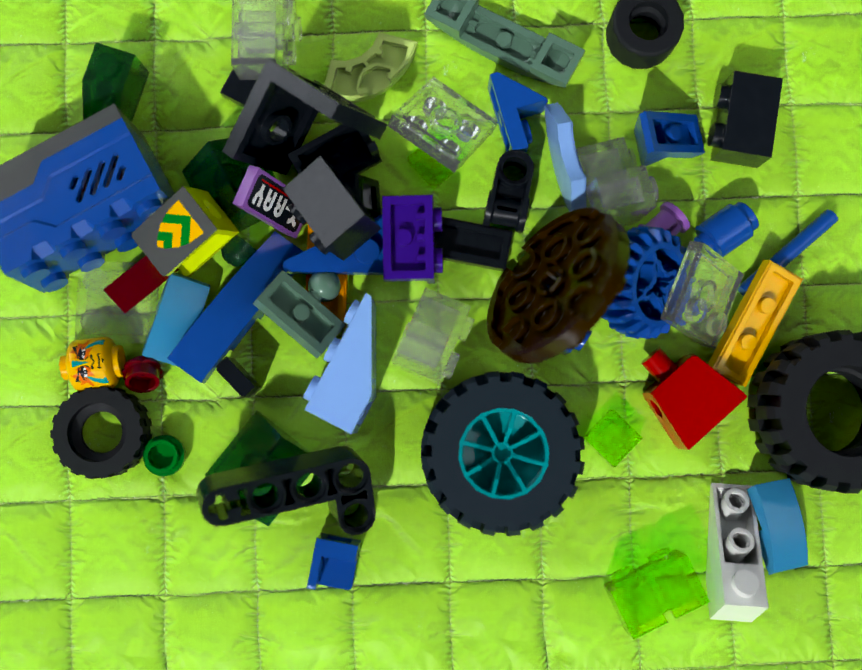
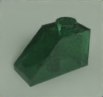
M100 43L95 44L82 79L83 120L115 103L131 122L133 121L149 76V71L135 54Z

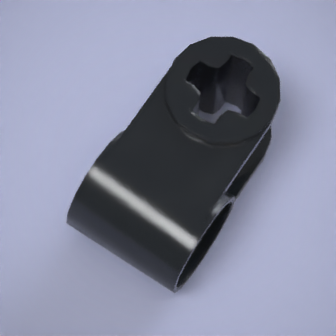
M510 150L500 157L495 170L492 189L489 191L482 226L489 227L492 223L513 227L517 233H523L534 172L533 161L526 152ZM507 166H517L522 170L524 177L520 180H510L505 176L503 169Z

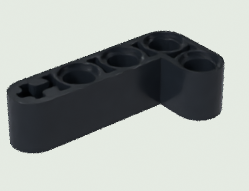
M347 446L332 447L214 473L206 476L196 489V497L203 518L209 524L217 527L228 526L328 502L330 513L341 529L348 534L360 535L368 531L375 521L376 512L369 467L352 448ZM354 464L352 471L348 475L339 477V472L345 465ZM313 473V478L308 484L296 486L298 479L302 475ZM263 483L272 484L271 489L262 496L253 495L255 488ZM241 489L244 499H240L237 490ZM218 495H223L222 502L219 504H215V497ZM359 503L355 512L344 515L350 505Z

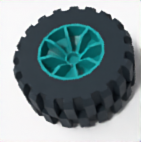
M487 372L461 382L442 397L434 407L427 420L421 443L422 469L428 488L439 502V506L447 514H451L456 518L459 524L468 529L471 527L476 528L486 535L495 536V533H506L507 536L520 535V530L530 528L534 531L545 526L543 523L545 519L551 515L556 518L564 510L561 505L567 497L573 499L578 489L574 485L577 475H583L585 462L580 461V451L585 449L584 437L578 435L576 426L579 425L575 413L569 412L564 405L567 401L558 392L553 393L548 389V384L537 378L531 379L517 372Z

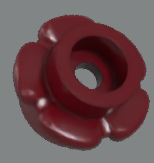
M137 356L127 361L121 370L126 387L137 393H147L155 390L160 384L164 371L160 368L161 365L158 361L145 356Z

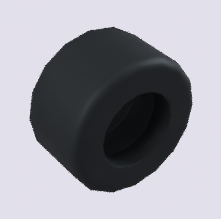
M619 0L606 28V43L611 54L621 64L633 69H649L661 64L672 53L684 30V14L679 3L676 0ZM644 18L651 21L659 32L658 37L654 40H645L638 37L631 30L629 25L631 20Z

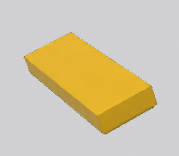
M763 260L708 365L726 379L739 386L746 387L803 279L772 260Z

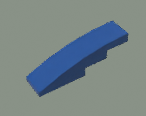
M275 231L218 293L167 359L200 383L205 384L229 350L234 351L257 319L261 320L265 315L253 303L283 270V261L304 251Z

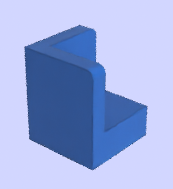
M320 533L315 542L307 589L316 590L318 585L350 590L353 586L361 540Z

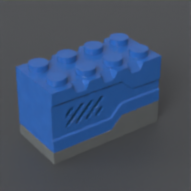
M115 103L0 165V267L4 275L43 293L59 290L67 285L69 274L78 269H81L82 272L93 271L104 264L105 254L117 248L119 252H126L137 247L138 244L132 238V233L175 194L144 135Z

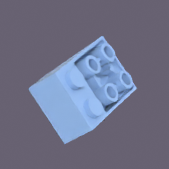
M365 293L361 302L356 299L352 302L344 318L348 328L341 340L336 337L332 340L323 359L329 363L322 377L315 375L312 378L303 396L304 399L309 401L304 410L350 434L358 433L376 398V304L372 296Z

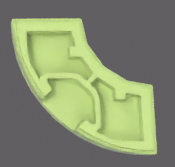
M379 32L373 46L361 56L347 61L331 60L324 85L352 103L372 99L390 89L405 74L414 59L418 42Z

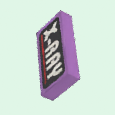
M249 165L232 204L290 237L297 238L303 225L288 208L292 201L283 190L286 185L261 168Z

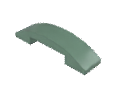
M432 0L424 13L427 20L469 49L512 71L551 85L566 88L585 54V49L550 32L545 38L480 6L479 0Z

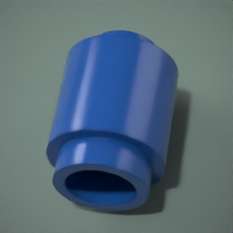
M745 203L728 204L696 226L695 232L697 236L694 238V242L704 256L722 259L753 237V231L759 227V222L754 212Z

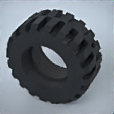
M835 330L792 340L780 346V352L769 355L763 362L767 368L766 371L756 372L752 384L757 386L758 390L756 394L748 395L747 407H754L755 418H749L748 423L750 431H758L761 437L754 443L760 453L770 454L771 458L768 463L777 472L787 473V478H790L791 481L831 492L835 491L845 494L860 493L862 490V423L856 437L846 447L838 451H831L825 448L812 433L807 420L806 405L813 385L827 372H836L845 377L855 387L862 402V332L852 333L850 330Z

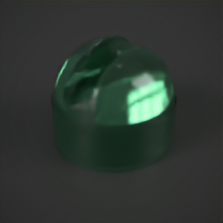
M238 235L221 248L224 260L236 267L243 266L257 251Z

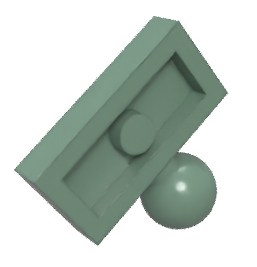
M282 270L253 303L316 359L322 355L332 340L346 326L345 323L321 303L335 299L341 289L339 277L331 272L313 273L308 281L309 291H307Z

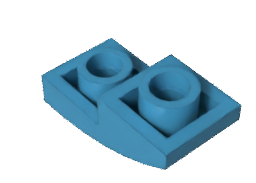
M174 272L168 276L156 307L155 318L142 349V356L177 366L167 357L202 314L210 290V284Z
M790 478L756 484L747 489L762 528L759 531L762 558L768 574L771 575L807 566L808 549L804 522Z

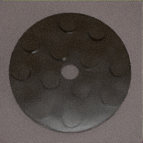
M596 208L576 209L549 222L521 247L526 253L513 271L506 267V270L501 275L489 304L487 331L491 342L512 360L519 363H541L567 349L578 347L584 341L586 334L605 314L614 298L624 289L626 285L625 275L630 256L627 233L623 226L611 215L601 213Z

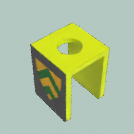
M183 186L132 233V238L162 276L171 275L177 268L184 276H191L239 233V230L208 191Z

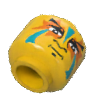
M110 337L78 339L72 341L67 348L66 355L60 357V373L63 380H69L73 388L79 392L89 387L93 389H98L100 386L114 388L118 385L120 378L124 377L121 370L126 363V356L123 347L116 345Z

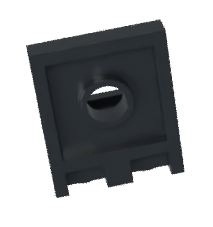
M267 58L222 152L234 160L287 175L292 165L287 154L302 146L318 112L331 120L379 140L388 124L316 80L312 81L301 73L290 68L286 69ZM278 120L275 129L271 132L272 125Z

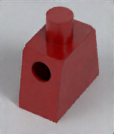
M659 347L641 363L656 379L642 394L669 438L678 449L690 450L747 398L744 392L694 354L683 356L674 363Z

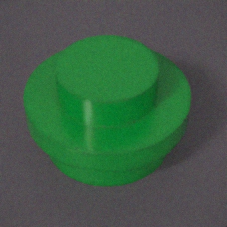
M171 435L154 437L147 443L143 452V461L146 468L157 476L175 474L182 468L186 459V451L182 442Z

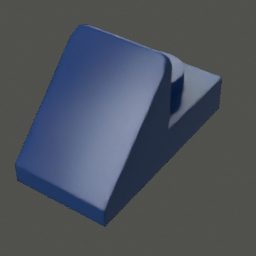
M499 72L492 73L489 76L487 89L506 152L521 150L527 153L528 144L532 143V134L528 121L526 119L521 121V119L544 112V105H547L548 99Z
M644 111L639 114L634 127V134L642 167L665 158H694L705 153L696 114Z

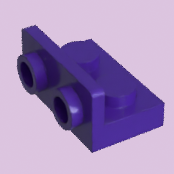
M433 195L382 196L383 280L385 282L427 281V284L435 283V273H443L442 248H435L434 232H442V207H434Z

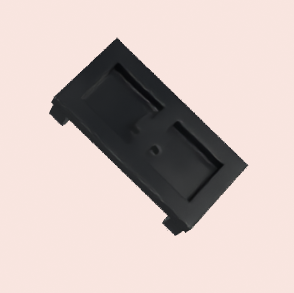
M343 124L287 154L298 175L319 156L323 157L333 166L341 176L355 173L361 174L382 162L378 147L369 135Z

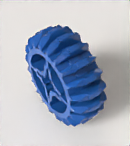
M652 226L632 227V229L626 231L630 245L629 263L625 275L626 285L614 298L610 307L601 318L609 322L611 329L616 330L620 334H625L626 337L635 339L657 338L659 334L669 332L670 324H678V313L686 311L684 301L686 296L691 295L688 291V283L693 278L688 276V269L692 262L685 259L687 248L680 246V237L672 235L670 230Z

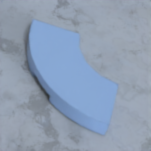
M558 102L544 105L550 155L565 204L569 212L586 208V176L581 168L576 151L573 122Z

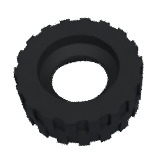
M100 386L98 389H93L89 387L84 388L82 392L76 391L70 395V399L63 401L58 407L60 410L53 417L52 423L54 424L53 430H50V438H53L54 446L52 448L54 453L58 454L59 461L64 467L67 466L71 469L70 472L76 475H84L85 478L102 479L121 475L127 472L129 468H134L140 463L139 460L143 456L145 447L152 439V434H150L152 422L151 418H148L146 413L148 410L145 405H141L135 395L128 394L126 390L120 388ZM97 412L113 414L122 426V437L119 444L113 450L105 453L91 450L84 442L82 434L86 420Z

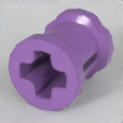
M667 201L660 206V212L646 225L639 224L637 227H661L664 230H670L671 234L676 236L679 232L685 233L690 228V222L677 206Z

